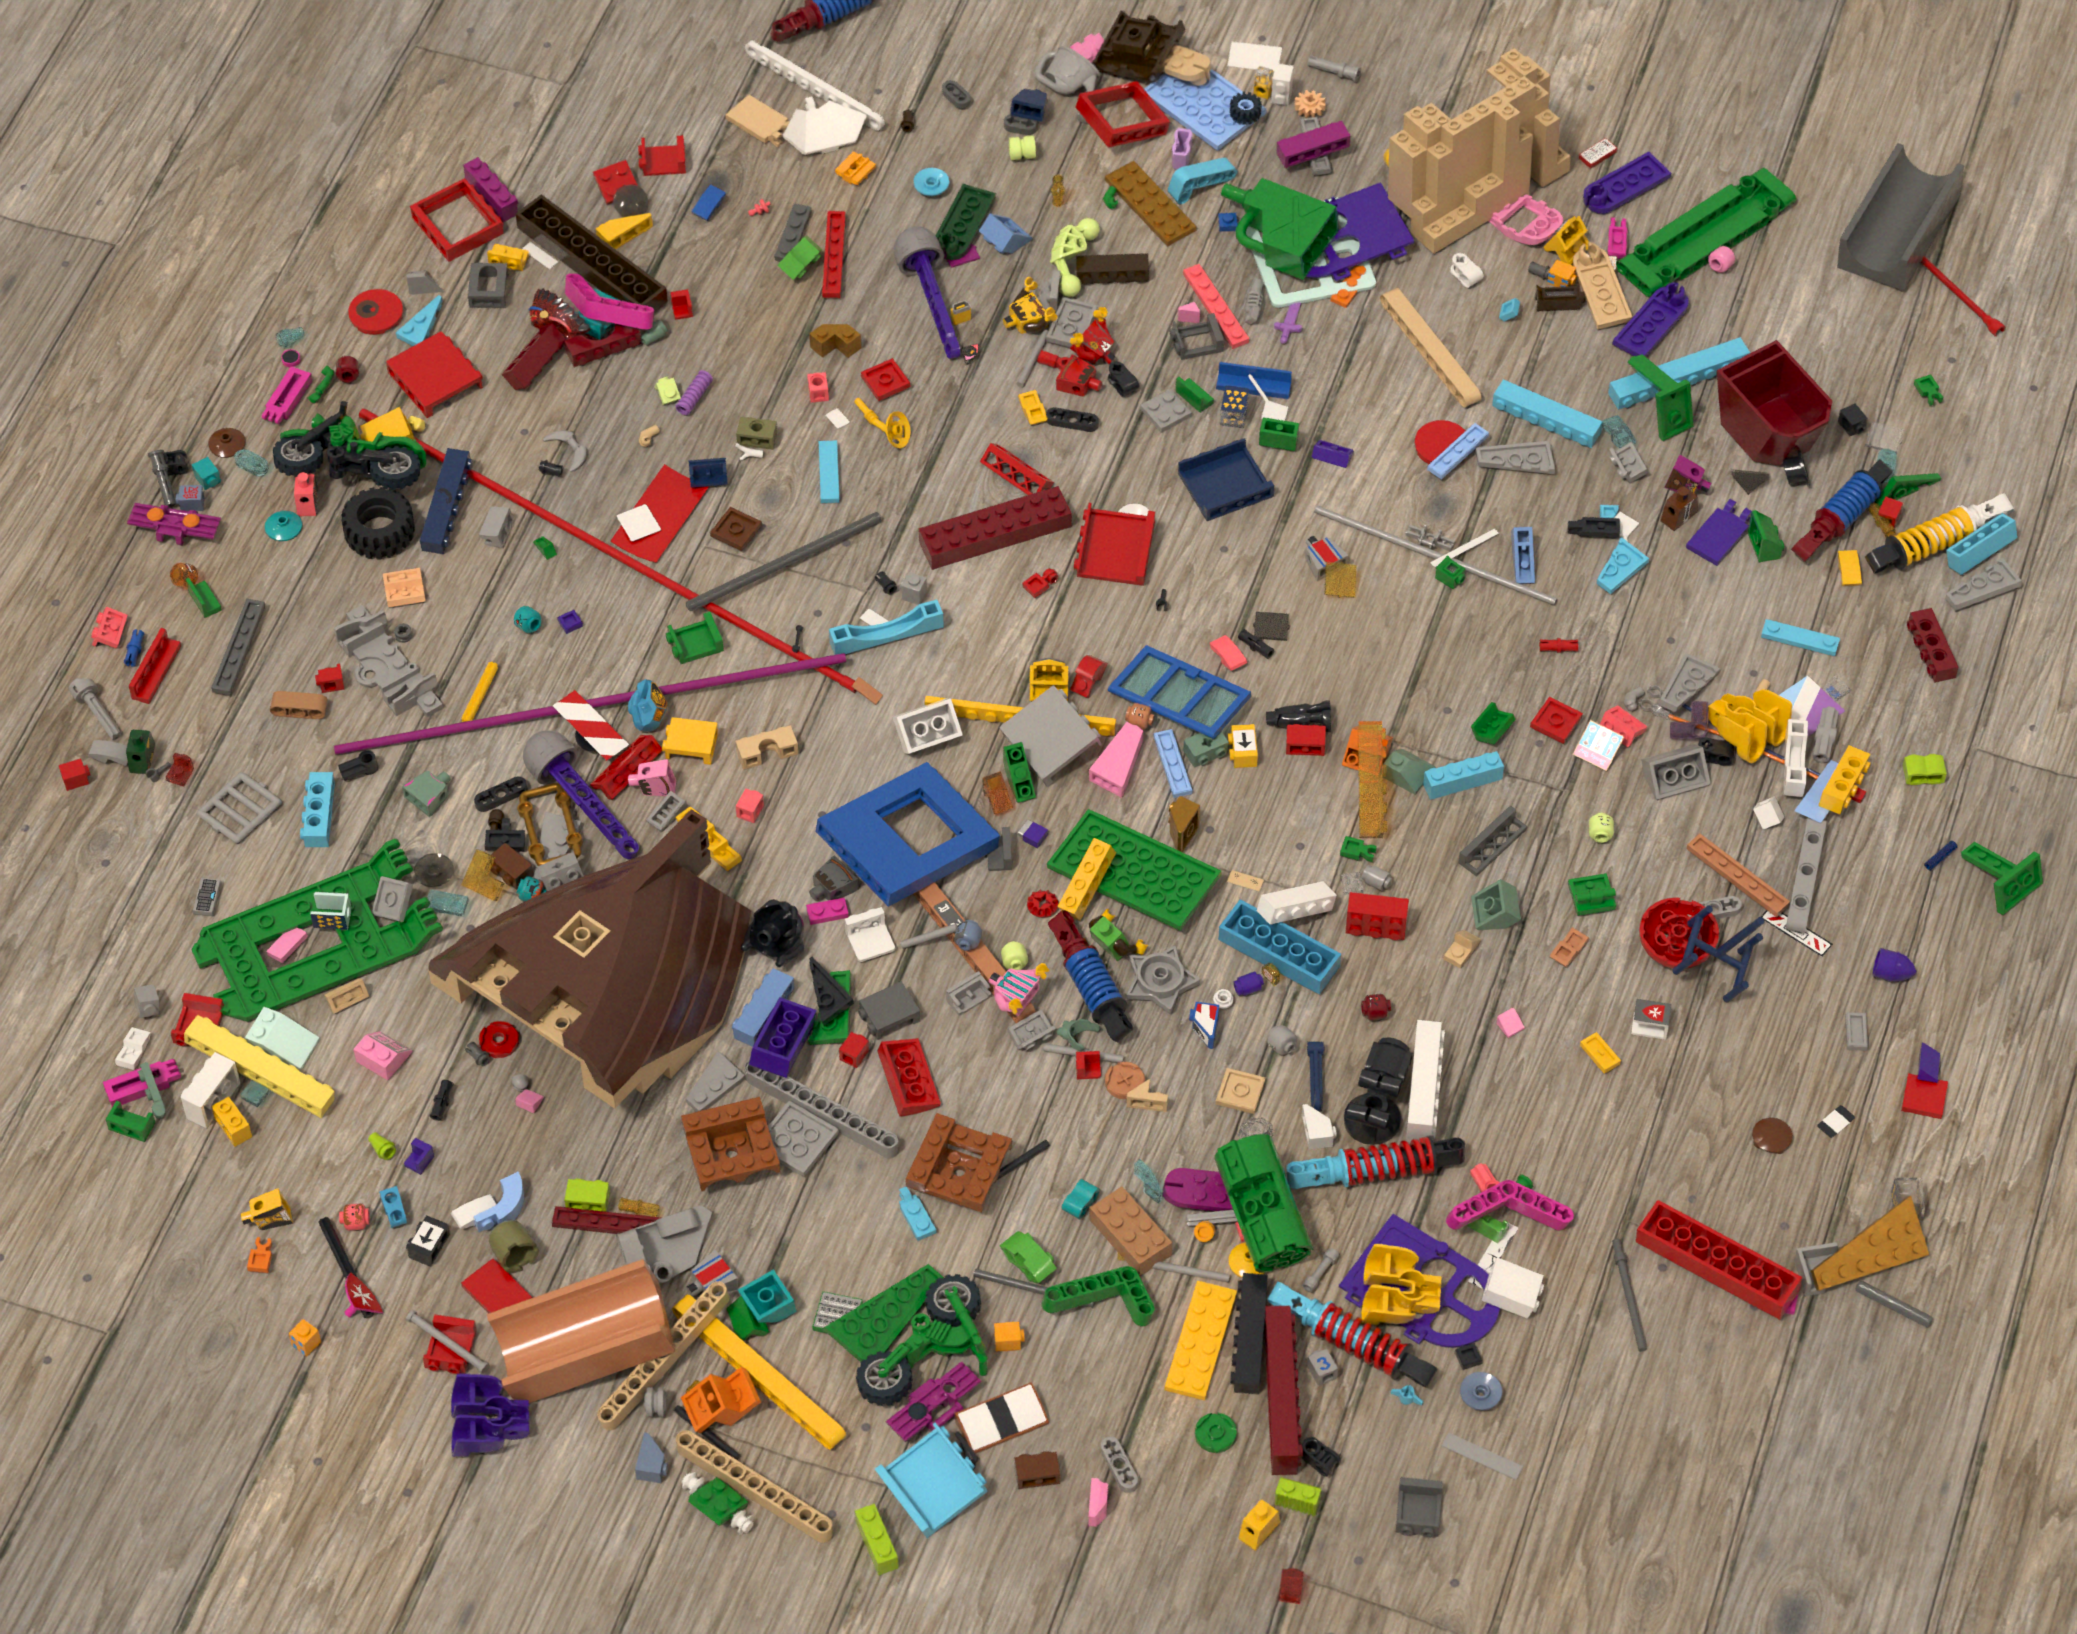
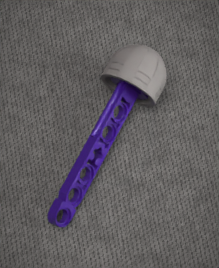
M910 227L903 231L895 241L894 254L901 273L909 276L918 275L947 358H959L960 346L957 337H955L952 323L933 270L943 261L944 254L934 233L929 229Z
M540 731L531 736L526 742L523 760L532 776L540 784L556 780L608 841L615 845V849L621 856L626 859L635 858L639 849L637 842L631 835L628 836L625 828L573 769L572 764L578 755L577 749L563 734L556 731ZM565 778H572L575 783H568ZM582 791L587 796L581 797L577 794V792ZM601 819L609 820L610 824H603ZM613 833H620L622 838H615ZM624 847H632L634 852H628Z

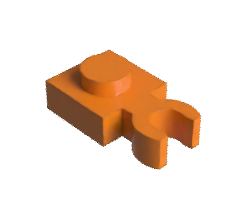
M257 1237L255 1240L257 1250L251 1249L247 1270L268 1273L272 1258V1252L269 1251L272 1247V1242L268 1238L267 1243L261 1245V1239Z

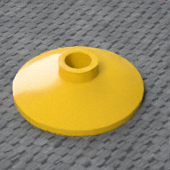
M1245 1242L1238 1244L1232 1249L1229 1254V1266L1234 1274L1243 1278V1273L1264 1274L1255 1270L1252 1259L1246 1258L1250 1254Z

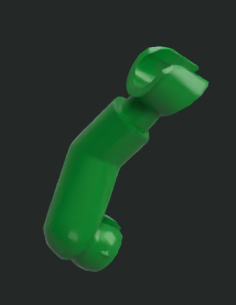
M327 365L321 371L325 378L316 387L315 393L307 397L312 403H316L319 400L320 395L325 392L334 377V370Z

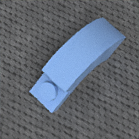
M519 1172L500 1180L503 1197L497 1205L473 1216L478 1232L489 1230L496 1224L507 1220H515L518 1217L524 1203V1191Z

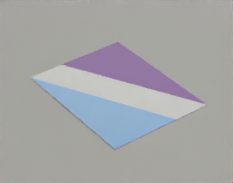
M1808 676L1779 695L1792 703L1791 719L1808 721L1807 737L1816 731L1823 708L1828 706L1834 707L1839 711L1838 715L1845 712L1839 704Z

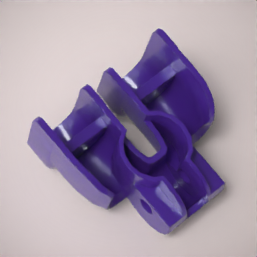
M457 1374L451 1395V1417L455 1418L451 1440L452 1457H468L470 1453L497 1451L503 1448L505 1439L518 1440L529 1435V1400H509L501 1396L503 1389L502 1381L497 1377L481 1374ZM470 1414H494L497 1415V1418L487 1419L486 1416Z

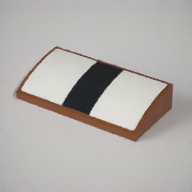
M1032 1382L955 1413V1422L975 1454L1049 1424L1043 1405Z

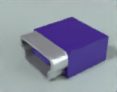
M1027 820L1019 830L1018 835L1023 838L1024 842L1038 848L1048 836V829Z

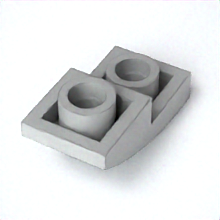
M94 740L88 757L106 763L107 759L126 766L128 763L126 756L127 745L111 741Z

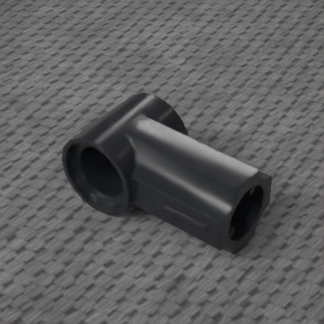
M364 750L357 758L339 764L338 768L343 780L346 781L361 774H374L378 770V763L374 752Z

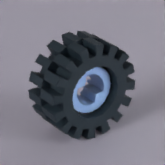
M1242 92V95L1237 93V96L1234 95L1230 100V117H1233V121L1237 120L1238 124L1243 122V125H1246V122L1249 125L1252 124V121L1254 123L1257 122V119H1260L1262 108L1260 98L1256 94L1252 96L1251 92H1248V94Z

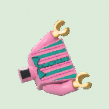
M1041 963L1036 969L1014 970L1011 968L1008 969L1004 976L994 972L989 979V983L995 986L994 997L999 1009L1004 1012H1012L1019 1017L1039 991L1038 978L1045 979L1047 977L1045 972L1050 970L1046 964Z

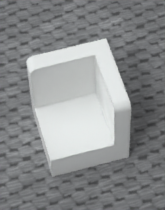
M1775 796L1757 803L1753 808L1763 829L1781 823L1784 818Z

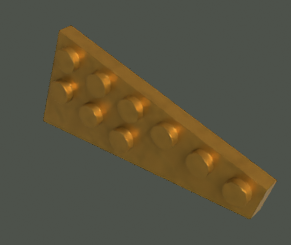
M1911 1195L1904 1198L1902 1202L1891 1208L1880 1219L1874 1221L1856 1235L1854 1239L1843 1245L1836 1253L1826 1258L1810 1271L1816 1291L1929 1255Z

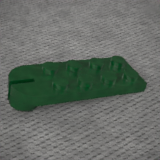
M962 184L935 235L944 256L946 254L948 260H957L967 254L996 199V193Z

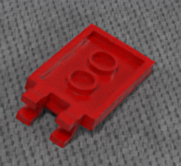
M493 1258L461 1282L462 1288L488 1314L532 1298Z

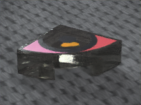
M979 344L961 347V353L966 365L971 364L979 354Z

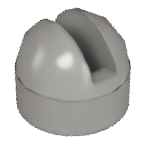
M523 1074L513 1076L512 1085L514 1089L520 1092L524 1091L528 1086V1076Z

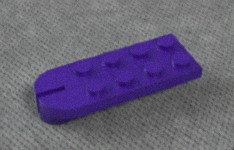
M1648 151L1588 185L1583 192V202L1586 206L1589 205V209L1595 213L1604 214L1611 212L1671 178V172Z
M1672 282L1655 291L1613 339L1612 345L1632 356L1643 354L1647 357L1686 313L1689 300L1685 294L1684 287L1681 286L1679 294H1677L1679 284Z

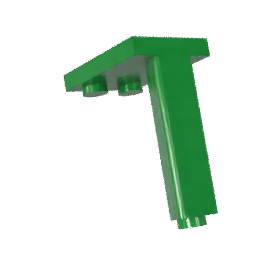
M1643 354L1631 357L1628 364L1632 369L1659 391L1655 394L1659 438L1665 441L1694 427L1690 382L1685 379L1677 383Z

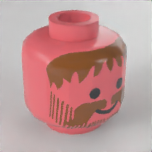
M362 1203L346 1204L343 1211L339 1212L340 1224H344L345 1229L348 1231L365 1229L366 1225L370 1223L369 1208H366Z

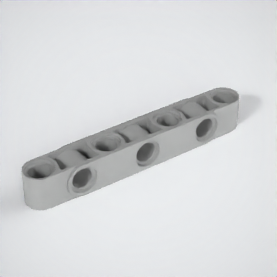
M1807 817L1785 929L1805 933L1827 823L1825 820L1819 823Z

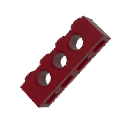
M1928 608L1910 612L1907 628L1913 634V641L1920 650L1921 660L1926 663L1928 675L1932 677L1934 683L1956 678L1958 664L1933 609Z

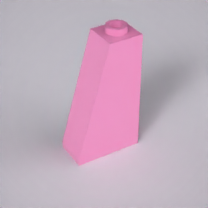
M1126 722L1089 769V781L1122 798L1143 742V730L1137 725Z

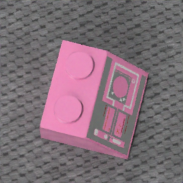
M381 1031L365 1035L353 1049L357 1063L386 1080L392 1077L412 1053L410 1048Z

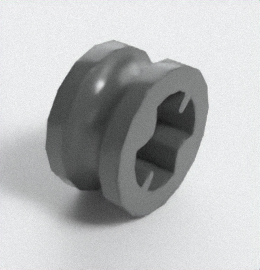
M403 623L395 627L394 633L398 642L405 643L411 640L412 632L408 624Z

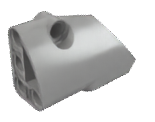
M699 1205L657 1219L655 1222L616 1234L625 1265L644 1259L658 1279L659 1284L669 1281L672 1277L694 1266L712 1212ZM661 1267H665L668 1271V1275L664 1279H660L657 1276V1270Z

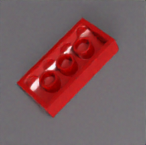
M919 1038L882 1041L877 1052L899 1117L918 1114L939 1107L941 1102Z

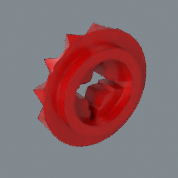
M1040 889L1038 892H1032L1031 896L1028 897L1027 908L1034 916L1048 917L1056 912L1058 899L1049 890L1042 891ZM1046 899V903L1040 907L1039 902Z

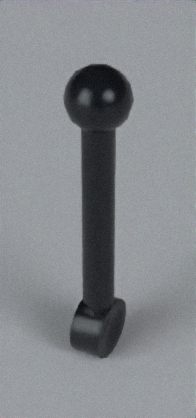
M801 625L796 626L795 645L792 647V651L795 653L800 651V646L798 645L800 633L803 630Z

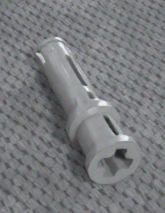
M1312 55L1308 59L1307 65L1309 67L1335 73L1340 78H1349L1353 82L1359 80L1361 67L1355 68L1348 66L1347 63L1339 64Z

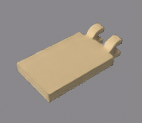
M751 95L746 96L725 114L726 120L763 143L770 141L776 147L783 144V141L779 139L782 137L779 131L785 132L790 122L788 118Z

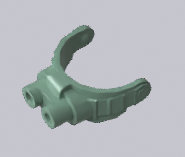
M1086 1019L1071 1020L1070 1022L1064 1021L1062 1028H1058L1057 1035L1068 1040L1072 1048L1083 1051L1084 1046L1077 1043L1073 1036L1087 1030L1098 1032L1100 1026Z

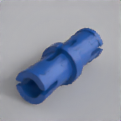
M137 629L132 632L131 640L126 647L127 654L124 659L126 666L130 665V661L132 662L131 667L136 665L138 653H141V644L145 635L142 630H139L138 635Z

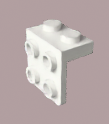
M882 907L870 909L858 915H851L845 919V932L859 962L882 956L895 950L894 943L885 925V914Z

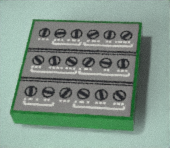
M822 1291L812 1330L826 1333L822 1328L863 1304V1299Z

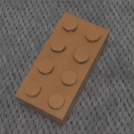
M1122 1186L1089 1208L1092 1224L1123 1259L1138 1272L1139 1276L1152 1269L1153 1265L1157 1262H1162L1172 1255V1241Z

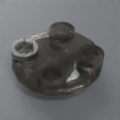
M631 184L619 188L614 194L613 199L614 208L622 218L644 214L649 203L645 191Z

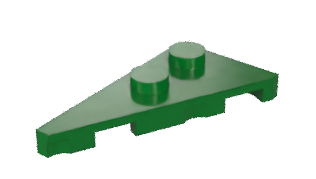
M1938 473L1893 476L1884 488L1882 496L1875 503L1878 507H1881L1885 497L1899 500L1904 496L1919 491L1918 486L1925 483L1931 486L1942 478Z

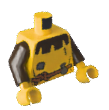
M1027 277L1024 282L1026 288H1023L1010 304L1009 316L1003 318V324L1006 328L1016 326L1022 334L1039 333L1044 328L1049 327L1050 320H1057V314H1055V310L1052 307L1045 310L1033 292L1030 293V290L1037 289L1038 284L1031 277Z

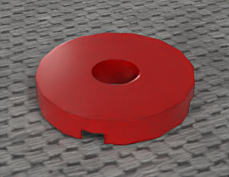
M494 1021L489 1026L484 1027L479 1034L480 1048L483 1051H487L489 1057L504 1058L511 1055L519 1044L518 1032L508 1022ZM499 1036L504 1038L502 1042L494 1041Z

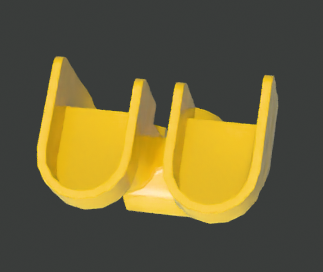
M1765 689L1754 692L1753 700L1746 696H1734L1727 693L1720 700H1716L1708 706L1707 716L1709 721L1717 728L1719 735L1737 747V755L1748 763H1754L1763 754L1766 742L1773 746H1779L1785 741L1788 719H1791L1792 703L1776 693Z
M1374 1244L1366 1258L1364 1267V1285L1370 1287L1365 1293L1362 1303V1324L1371 1323L1374 1326L1380 1322L1403 1324L1412 1321L1416 1316V1312L1423 1314L1438 1312L1440 1310L1441 1277L1422 1274L1420 1271L1414 1270L1419 1257L1415 1252L1407 1248ZM1382 1284L1410 1287V1290L1404 1292L1400 1291L1399 1288L1382 1286Z

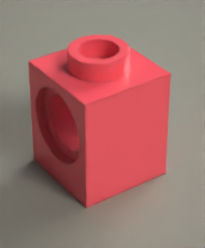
M826 372L807 374L810 402L829 401Z
M745 788L736 804V816L755 823L764 807L763 794Z

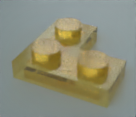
M476 849L461 885L493 901H497L505 883L489 876L496 857Z

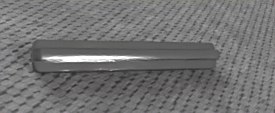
M1864 1281L1858 1282L1855 1289L1856 1292L1925 1327L1931 1325L1932 1316Z

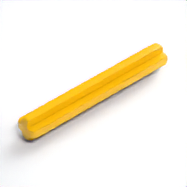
M489 662L461 717L462 722L474 719L498 670L497 663Z

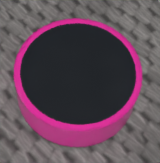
M289 349L282 353L281 359L284 366L295 367L300 363V355L296 350Z

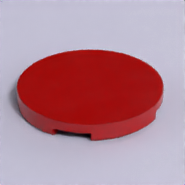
M1436 420L1423 425L1415 436L1414 443L1417 455L1425 463L1430 464L1466 430L1460 425L1446 420Z

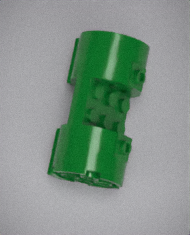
M1267 1134L1252 1135L1239 1140H1232L1218 1148L1214 1159L1255 1270L1259 1273L1273 1272V1268L1283 1267L1285 1269L1311 1255L1310 1251L1314 1250L1301 1213L1296 1206L1272 1137Z

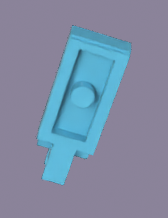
M907 1187L899 1189V1196L902 1199L899 1201L900 1210L917 1241L936 1234V1228L916 1194L911 1196Z

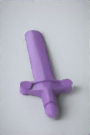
M1294 303L1289 306L1284 323H1274V328L1282 331L1280 338L1282 344L1287 342L1290 333L1302 331L1301 325H1295L1301 303Z

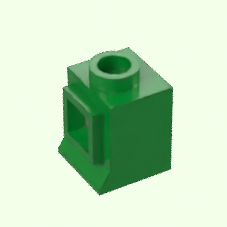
M1447 555L1436 567L1435 579L1454 589L1458 584L1461 585L1464 582L1466 568L1453 561Z

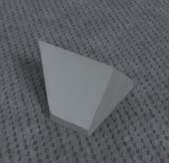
M427 270L409 271L407 273L409 294L445 292L427 274Z

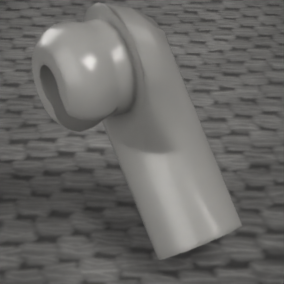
M1637 687L1625 695L1624 705L1627 706L1629 711L1637 708L1636 699L1644 695L1641 687Z

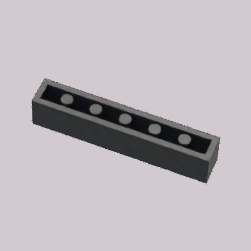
M1243 1273L1242 1281L1238 1280L1237 1293H1241V1299L1237 1298L1236 1311H1240V1317H1235L1234 1329H1238V1335H1234L1233 1347L1237 1348V1354L1232 1353V1366H1236L1235 1372H1231L1230 1384L1234 1385V1393L1259 1394L1268 1278L1266 1274Z

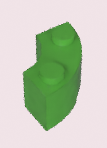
M806 235L777 266L793 280L796 277L800 279L807 272L805 268L811 262L815 264L821 257L819 253L822 249Z
M1017 1231L999 1245L1008 1261L1018 1267L1028 1281L1039 1283L1057 1269L1053 1263L1054 1258L1049 1252H1045L1029 1233L1024 1234Z

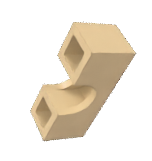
M791 725L736 740V752L743 770L762 765L761 753L765 750L776 751L780 759L798 755V743Z

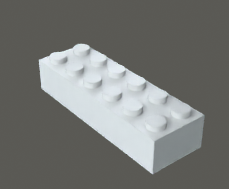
M1417 1020L1406 1141L1409 1144L1412 1139L1419 1140V1138L1427 1136L1435 1139L1445 1030H1441L1442 1022Z

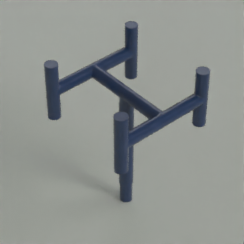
M1707 905L1687 921V925L1692 927L1682 962L1675 966L1672 972L1678 975L1698 959V955L1693 953L1695 946L1738 969L1733 989L1723 996L1724 1002L1728 1003L1749 987L1748 982L1743 980L1753 947L1763 940V935L1757 933L1737 949L1738 954L1742 955L1741 962L1726 953L1763 925L1764 919L1758 917L1716 949L1698 939L1703 919L1713 911V908Z

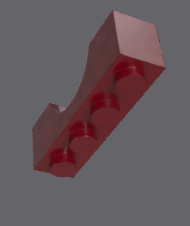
M615 324L613 333L605 339L590 340L583 335L564 340L565 350L573 367H577L640 345L641 335L638 328Z

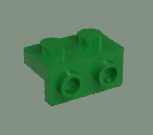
M1491 702L1471 725V729L1477 741L1495 744L1516 719L1514 714L1499 711L1496 703Z

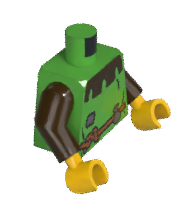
M1106 909L1102 915L1089 922L1092 939L1117 962L1123 956L1136 954V952L1143 955L1148 945L1143 944L1144 941L1138 939L1136 945H1129L1123 933L1111 923L1115 915H1111L1109 909Z

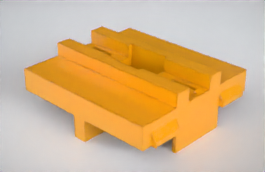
M853 151L835 169V173L842 176V180L849 184L858 185L863 179H868V175L876 168V164L870 161L868 157L864 158L862 154H857Z

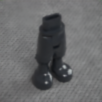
M1330 700L1314 705L1304 703L1285 706L1279 709L1275 708V711L1266 712L1267 725L1275 724V727H1287V725H1309L1311 722H1316L1326 726L1325 732H1331Z

